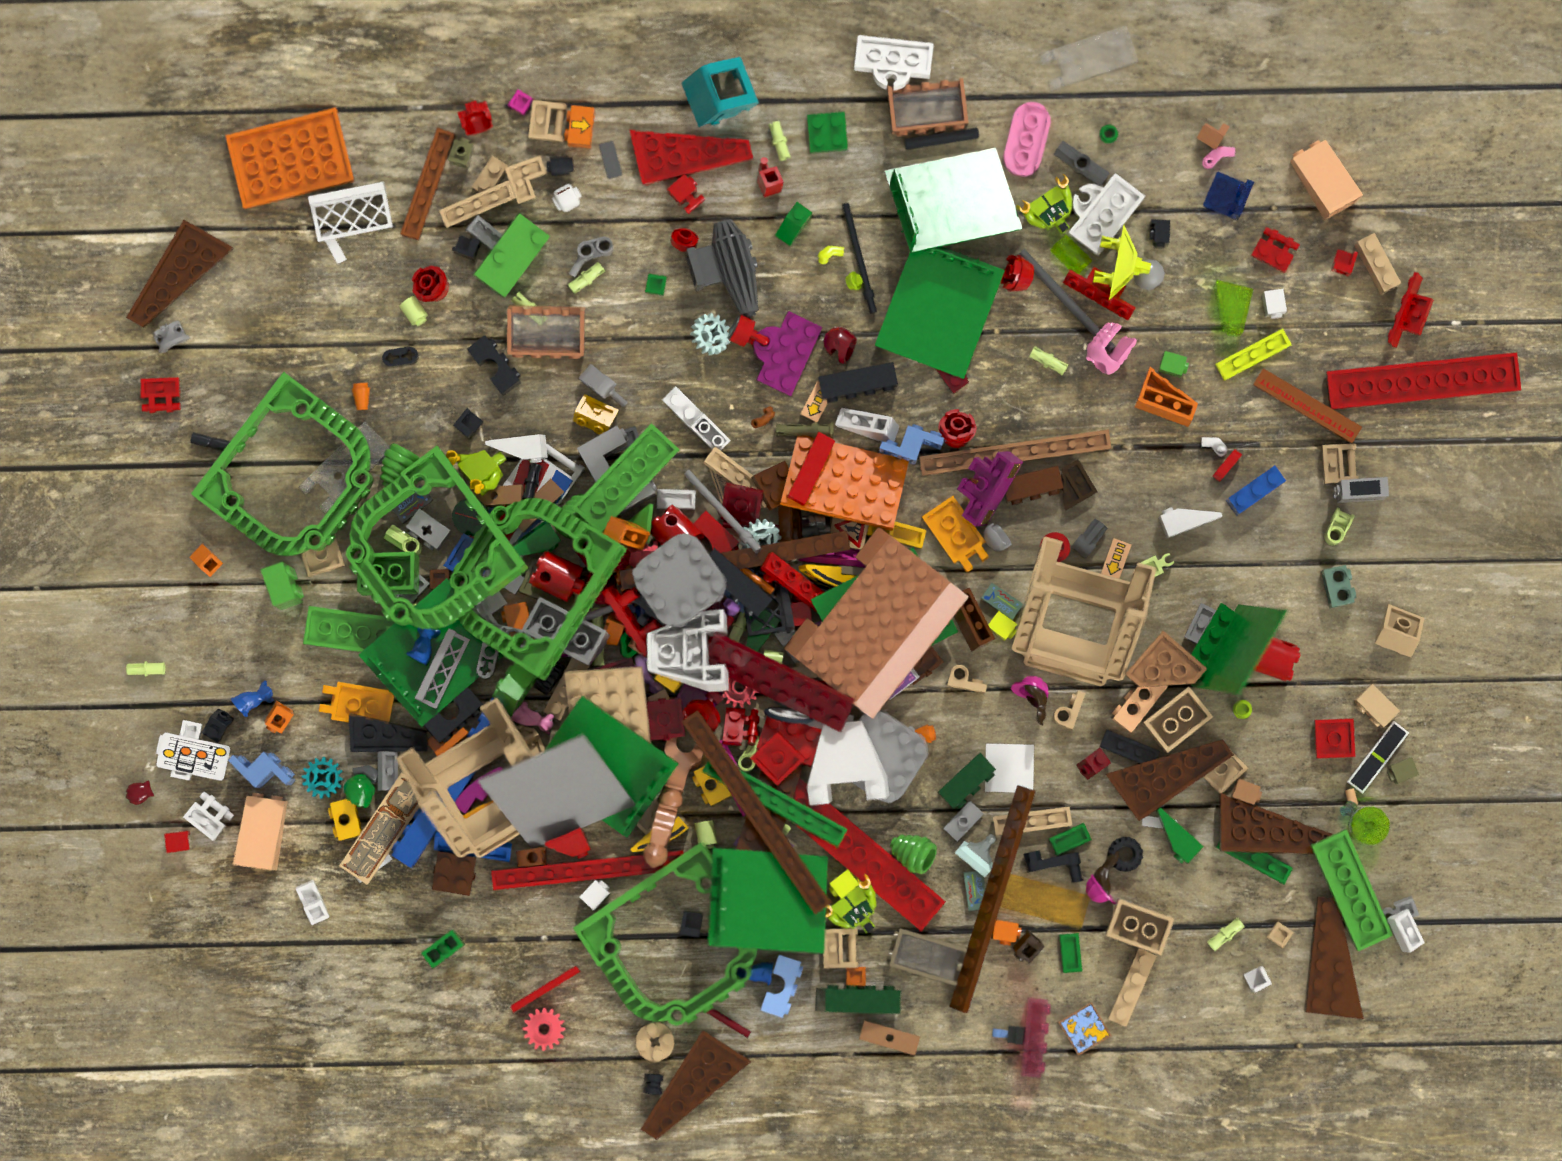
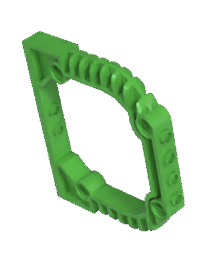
M283 372L192 491L191 495L270 553L281 556H293L304 553L309 549L321 551L327 545L329 546L336 538L334 535L338 530H342L346 526V519L350 514L353 515L358 510L359 502L362 499H366L371 492L369 489L372 487L374 479L371 473H369L371 466L370 448L365 436L354 424ZM305 405V413L299 414V407ZM270 410L276 414L292 412L295 417L301 420L314 418L344 442L349 448L353 464L348 469L345 477L346 489L318 525L306 526L297 537H282L243 508L244 498L233 491L230 474L225 471L236 454L244 450L245 442L248 438H252L256 434L258 425ZM366 475L365 483L359 484V477ZM236 497V504L230 506V498ZM315 536H319L320 542L314 546L312 539Z
M435 446L400 473V477L376 493L358 509L351 523V545L346 550L347 559L351 563L349 565L350 569L355 575H360L362 578L360 583L366 590L368 588L373 594L370 596L377 605L379 603L384 609L381 611L388 620L391 618L398 625L405 626L410 624L422 629L443 628L455 622L489 595L493 596L529 569L438 446ZM424 480V486L417 488L418 482ZM457 484L467 498L465 501L471 511L473 509L477 511L478 515L476 518L482 526L484 524L488 526L496 540L490 545L487 562H482L476 567L475 579L442 604L432 609L417 610L407 599L397 598L373 566L375 553L368 542V538L373 526L384 515L414 493L425 496L431 492L432 487L452 488ZM357 551H361V556L354 559V554ZM488 569L491 570L490 575L484 578L483 572ZM404 610L405 615L403 618L398 619V613Z
M527 498L514 502L507 507L497 506L491 511L489 515L503 534L514 532L522 520L540 519L548 522L574 539V549L586 557L588 570L594 573L582 594L576 598V604L566 614L565 621L554 639L546 636L534 640L524 633H517L512 637L486 621L478 613L476 606L461 616L459 621L470 634L537 677L546 680L627 548L551 501L541 498ZM506 514L505 518L501 521V516ZM486 524L475 533L473 542L465 549L463 558L453 569L450 585L455 589L454 594L476 578V567L488 559L490 545L496 540V537ZM588 541L587 547L582 549L583 544ZM465 579L464 584L460 586L461 580ZM526 640L525 646L521 648V643Z
M704 842L699 843L573 928L625 1006L638 1017L648 1021H668L672 1025H680L686 1021L689 1024L698 1018L696 1014L700 1011L706 1013L714 1008L712 1004L717 1000L721 1003L729 998L728 993L732 990L738 992L746 986L744 982L752 976L751 965L758 949L739 948V955L731 960L725 969V977L689 1001L675 999L665 1005H660L649 1000L640 991L618 956L621 951V943L618 939L614 938V925L616 917L612 913L614 910L629 900L631 903L641 897V892L647 890V892L657 887L656 882L673 871L677 877L695 881L699 892L703 894L711 892V887L706 889L702 886L704 878L711 881L712 854ZM608 942L613 943L615 946L613 953L608 952L606 949ZM739 967H743L746 970L744 978L739 977L737 974ZM674 1010H679L682 1013L681 1020H676L673 1017Z

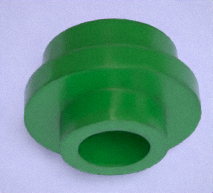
M1104 125L1100 129L1099 137L1102 142L1111 144L1117 140L1118 130L1113 125ZM1108 131L1112 133V136L1109 138L1105 136V133Z

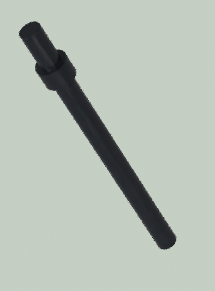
M844 203L842 208L859 274L862 278L863 297L867 301L869 313L874 314L877 313L874 290L870 286L849 203Z

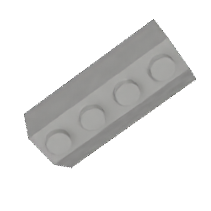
M539 597L521 631L536 639L546 636L554 639L564 623L568 611ZM583 619L563 653L589 666L602 652L610 634Z

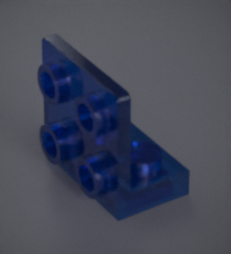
M1219 171L1216 172L1203 207L1238 221L1254 181L1247 179L1246 182H1243Z

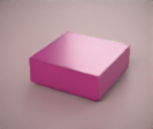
M517 89L508 106L525 116L534 99Z

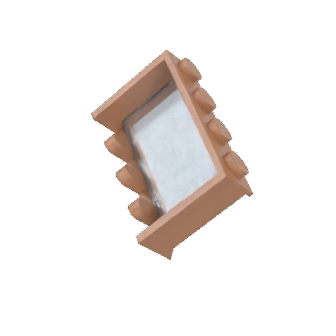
M963 78L952 82L942 80L940 83L934 84L924 82L916 86L907 84L899 90H894L891 86L887 87L892 134H896L897 137L907 136L908 132H915V134L919 135L927 133V130L944 132L946 131L945 128L962 130L965 129L964 126H968Z
M509 305L507 309V354H511L515 358H521L523 355H531L532 358H542V355H550V358L554 359L561 358V356H569L570 359H580V356L585 354V307Z

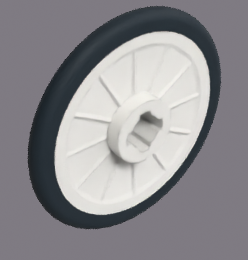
M769 707L764 710L766 716L779 721L811 723L814 720L791 708Z

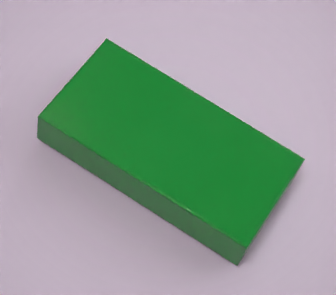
M1084 823L1049 838L1056 856L1092 840Z
M1079 933L1060 934L1063 973L1083 972Z

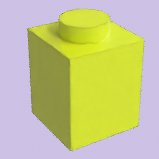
M1000 611L997 612L988 624L991 631L1004 641L1007 638L1012 639L1017 631L1015 629L1017 624Z
M846 870L829 883L832 886L829 890L835 898L839 896L842 899L859 884L850 871Z

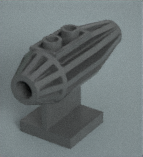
M732 219L714 224L712 245L698 249L694 247L688 248L685 257L696 292L703 290L705 286L723 282L739 313L751 318L756 316V312L759 311L755 269L758 268L755 256H751L750 250L753 248L750 238L746 239V235L741 232Z

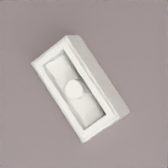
M1409 909L1387 918L1403 952L1411 953L1424 943Z

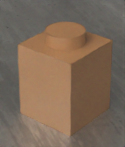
M1237 779L1231 798L1255 805V802L1259 803L1262 796L1261 786Z

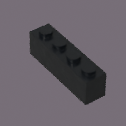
M894 362L818 377L822 401L827 400L828 404L838 402V398L843 397L846 400L855 399L859 394L871 396L876 394L875 391L879 390L891 392L894 391V387L898 386Z
M714 548L709 555L725 576L727 581L726 590L731 593L729 597L737 604L741 602L745 606L743 610L751 617L754 614L758 617L773 598Z

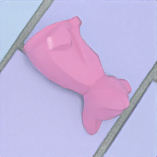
M523 702L511 719L523 726H538L542 731L550 735L549 731L553 726L552 720L554 715L548 714L542 717L538 712L530 710L527 702Z

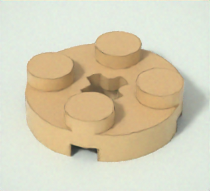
M659 1022L649 1023L639 1030L636 1036V1048L639 1054L646 1060L661 1061L671 1054L674 1048V1036L666 1025ZM659 1037L660 1046L652 1047L650 1038Z

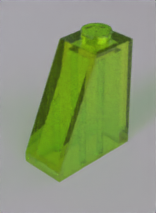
M1216 280L1213 287L1222 331L1227 332L1226 335L1231 337L1241 336L1244 331L1254 289Z

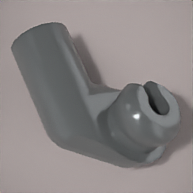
M365 765L352 769L354 776L364 774L371 780V783H378V770L372 766Z

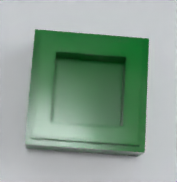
M648 273L645 293L664 296L667 276Z

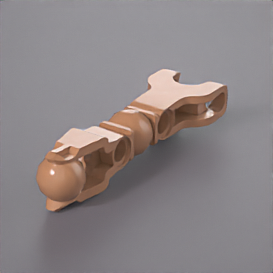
M677 737L667 740L664 753L678 762L679 765L667 780L664 790L658 797L659 806L652 827L651 843L643 850L644 860L651 867L659 866L667 859L668 852L666 847L671 838L677 810L683 802L682 794L688 773L701 764L703 752L697 743L692 751L688 753L681 752L676 746Z

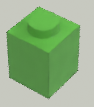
M1165 351L1158 372L1181 378L1183 373L1186 374L1189 363L1186 362L1187 357Z

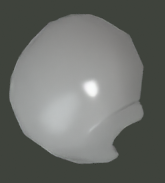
M1149 259L1144 262L1151 263L1150 273L1134 275L1136 284L1141 289L1152 290L1159 286L1165 276L1163 266L1158 261Z
M992 523L985 528L984 540L988 547L994 551H1003L1012 545L1010 539L998 524L994 525Z

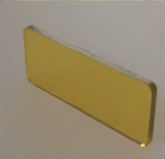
M1010 874L1001 907L1080 929L1084 923L1090 897L1086 894Z

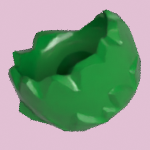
M358 774L349 778L343 787L344 794H346V798L351 804H356L357 807L362 806L363 808L370 806L375 788L366 775Z

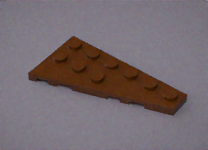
M183 220L126 318L144 328L234 248L188 221Z
M1221 739L1110 772L1106 776L1137 820L1141 821L1230 759L1234 754L1225 741Z
M1219 794L1220 852L1314 855L1310 845L1333 835L1321 829L1304 825L1299 821L1285 818V816L1261 807L1244 803V801L1239 799L1236 800L1225 794Z
M1317 896L1305 1012L1364 1019L1342 916L1334 898Z
M703 1030L640 1130L656 1140L659 1139L752 1061Z

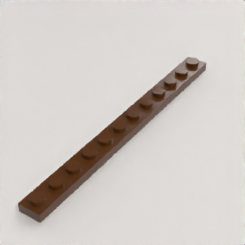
M847 531L762 545L760 546L762 549L758 553H755L750 547L722 552L721 554L738 569L763 565L767 555L771 552L783 561L850 550ZM634 568L619 571L622 590L633 587L637 588L633 576Z
M696 711L683 720L682 723L813 912L817 914L830 905L832 902L700 712Z
M1017 785L958 976L957 985L950 1002V1008L963 1013H968L1036 792Z

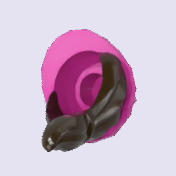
M1027 676L1022 682L1013 683L1011 690L1017 696L1026 698L1032 706L1038 709L1036 720L1038 724L1043 726L1049 695L1048 686L1040 677Z
M1118 851L1109 856L1105 863H1103V866L1099 867L1094 874H1091L1087 881L1086 893L1094 902L1103 903L1110 900L1112 904H1116V901L1110 894L1109 870L1119 859Z

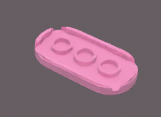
M1027 102L1021 105L1013 115L1003 161L1007 170L1015 176L1026 177L1032 175L1037 171L1042 160L1051 118L1046 108L1037 102Z

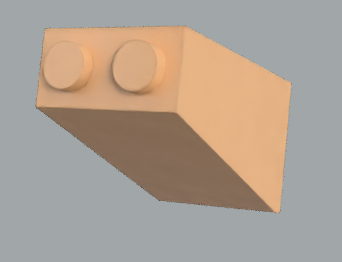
M1317 140L1309 145L1310 149L1306 151L1301 149L1294 153V158H1292L1290 163L1325 221L1357 203L1363 194L1326 140L1322 142Z
M252 793V796L246 797L233 865L277 870L288 802L283 801V797L271 795V799L264 798V794Z

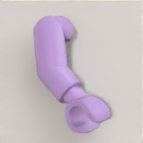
M639 654L635 657V665L642 667L644 682L650 685V692L656 694L663 689V686L653 680V676L648 672L646 665L648 659Z

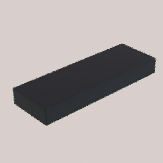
M1106 729L1099 746L1102 749L1139 764L1157 759L1160 753L1157 749Z

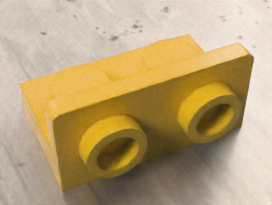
M584 394L575 410L573 421L579 426L587 427L601 435L610 430L619 410Z

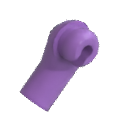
M728 598L724 601L727 615L735 616L740 611V605Z

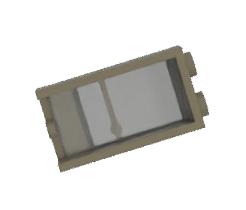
M900 928L899 932H894L892 942L895 943L894 949L889 950L886 961H889V966L951 985H957L958 975L967 948Z

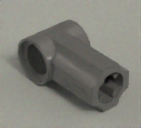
M1094 519L1071 548L1084 558H1087L1108 528L1099 520Z

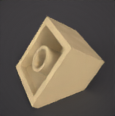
M1388 604L1375 644L1398 652L1401 655L1412 657L1420 642L1424 617Z

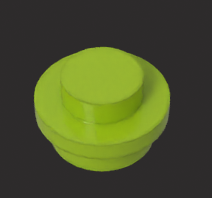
M854 271L850 272L845 279L847 287L850 290L861 289V276Z
M1239 700L1233 705V714L1239 719H1246L1252 713V706L1246 700Z

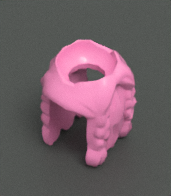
M1106 323L1087 346V361L1093 362L1097 369L1107 375L1114 373L1120 368V365L1127 359L1137 342L1135 338L1131 339L1124 336L1108 356L1105 347L1121 329L1122 326L1118 323Z

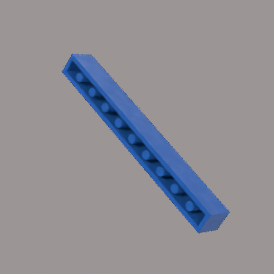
M484 713L478 718L479 724L476 729L472 728L467 738L491 725ZM478 770L448 787V792L454 802L463 793ZM420 808L413 816L415 820L412 825L408 824L402 832L404 835L402 840H397L391 849L394 851L392 856L410 868L414 867L436 831H438L424 810Z

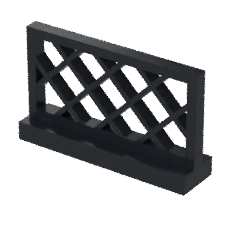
M762 565L758 566L757 568L750 567L754 570L753 573L755 574L758 573L761 576H764L765 574L759 570L762 567ZM776 580L772 582L775 584L774 591L771 594L766 593L778 602V607L775 611L768 607L765 608L766 611L772 614L767 622L755 614L750 620L749 614L744 611L749 637L780 632H794L795 626L789 592ZM775 616L781 620L782 627L774 628L769 623ZM755 619L764 625L761 630L752 631L751 624Z

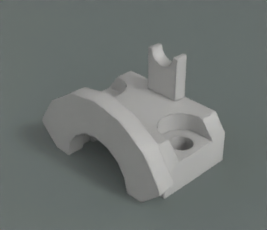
M174 321L170 324L166 323L160 326L159 330L152 333L160 348L158 350L160 354L168 351L172 346L184 343L190 339L189 335H186L180 321Z

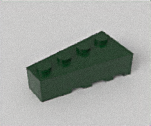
M827 985V988H816V1011L900 1014L901 990H895V986H883V989H876V986L865 985L864 989H857V985H846V988H839V985Z

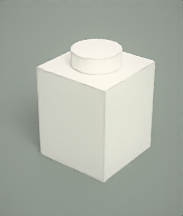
M1283 289L1263 292L1262 299L1265 316H1271V319L1283 317L1282 314L1287 312Z
M595 880L580 898L591 909L595 910L610 894L607 891L610 887L602 880L600 882Z

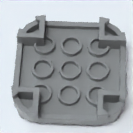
M688 533L679 534L671 538L642 559L633 570L634 582L657 618L665 625L671 627L687 625V622L716 601L719 602L724 597L723 595L726 590L727 581L725 576L721 573L702 543Z
M881 709L874 719L865 713L858 721L863 722L888 778L889 796L877 800L891 803L906 793L907 788L923 763L927 760L929 753L925 737ZM865 781L852 782L866 792Z

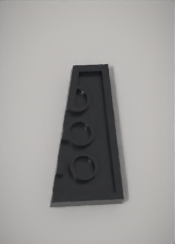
M352 713L349 714L350 752H407L412 748L415 752L428 751V733L426 730Z

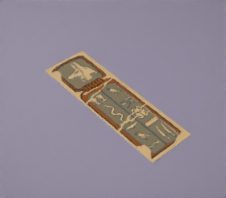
M402 772L339 865L366 885L369 884L420 807L413 790Z

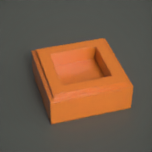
M866 967L846 968V985L865 986Z

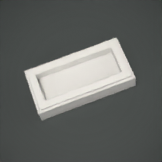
M657 489V509H667L670 505H674L680 510H695L696 490Z

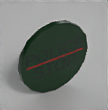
M463 499L455 505L452 512V520L459 532L474 536L481 529L482 524L476 518L478 515L475 509L471 511L465 503L467 499ZM480 501L485 510L488 512L487 507Z

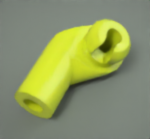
M825 247L818 253V262L820 264H827L828 259L832 255L843 257L844 247Z

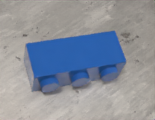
M1274 465L1230 496L1226 502L1235 515L1238 516L1282 485L1286 480Z

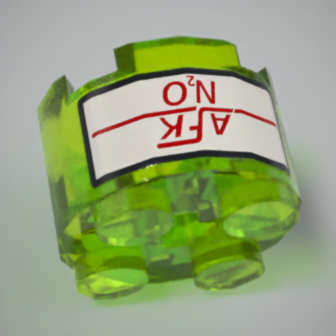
M1362 807L1354 811L1348 821L1349 832L1357 843L1376 845L1387 837L1390 830V821L1381 809ZM1371 822L1373 828L1367 831L1365 823Z

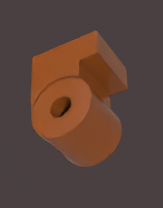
M546 847L516 851L517 867L547 864Z

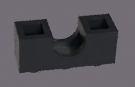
M484 335L468 347L467 350L479 366L488 361H493L498 365L497 373L490 380L501 395L504 396L521 383L518 379L521 375L515 367L511 369L508 366L509 360L503 352L501 354L498 353L495 349L498 347L491 337L488 339Z
M468 687L453 699V702L459 709V714L455 719L447 720L438 712L424 725V728L439 744L442 741L446 743L453 737L451 733L456 729L461 730L468 724L466 722L471 716L475 718L482 712V702Z

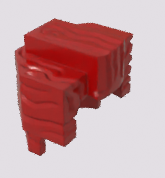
M474 100L468 102V104L465 103L466 110L457 112L466 136L483 133L493 128L492 116L486 101L477 103Z

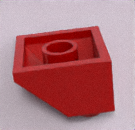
M583 828L545 842L546 847L571 857L577 856L578 859L589 855L588 851L591 850Z

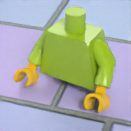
M449 450L446 453V457L452 465H455L456 462L458 463L457 465L462 474L470 482V489H474L476 494L484 496L489 490L496 489L500 479L503 477L499 465L505 462L506 458L501 451L492 457L485 450L472 454H457L453 450Z

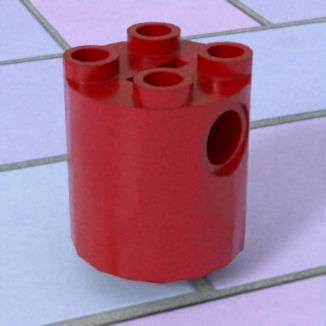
M670 505L661 517L657 516L651 522L653 527L650 530V534L661 546L671 538L683 533L696 537L700 542L704 538V533L674 505Z
M545 551L540 556L536 567L539 568H537L529 580L533 587L565 602L569 601L573 593L580 595L585 585V581L580 579L583 567L549 551Z
M1273 637L1253 671L1283 681H1291L1294 670H1292L1293 665L1298 663L1301 655L1299 652L1300 648L1298 645Z

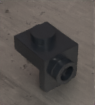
M217 709L210 716L202 733L218 743L234 718L226 711Z

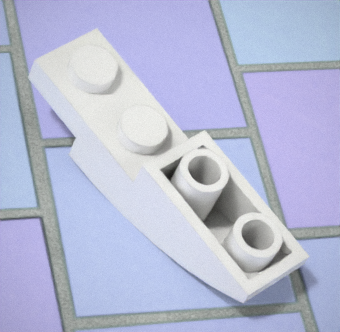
M676 386L662 399L711 449L716 447L721 451L731 441Z

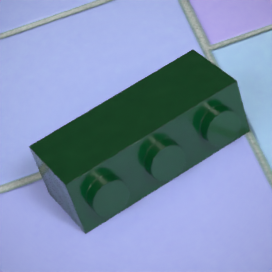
M979 753L937 793L952 809L955 807L960 809L967 802L965 798L970 793L974 796L981 789L979 785L984 780L989 782L995 776L993 772L996 769Z

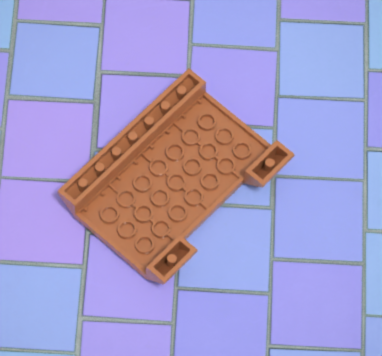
M879 527L855 556L856 559L866 566L829 615L819 627L807 618L784 647L786 651L836 691L855 699L854 705L872 719H874L969 598L949 580Z

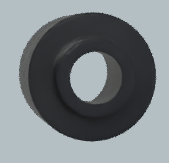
M550 157V161H546L547 173L551 172V176L570 175V172H574L573 157Z

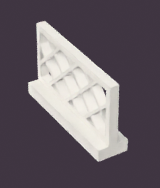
M379 182L309 196L308 200L311 206L318 242L393 227L385 183ZM382 194L383 203L380 208L370 203L375 195ZM356 199H362L366 202L361 212L352 207ZM340 202L348 206L342 216L333 210L336 204ZM368 205L378 210L373 219L363 214ZM324 206L329 210L324 219L317 216L315 207ZM350 208L359 214L354 223L344 218ZM331 212L340 217L335 227L326 222ZM381 212L387 216L388 224L379 225L374 220ZM361 216L370 221L365 229L355 225ZM342 220L352 225L348 232L343 233L337 229ZM325 223L333 230L329 236L321 237L320 228ZM335 230L340 233V234H335V235H333V233L335 232Z

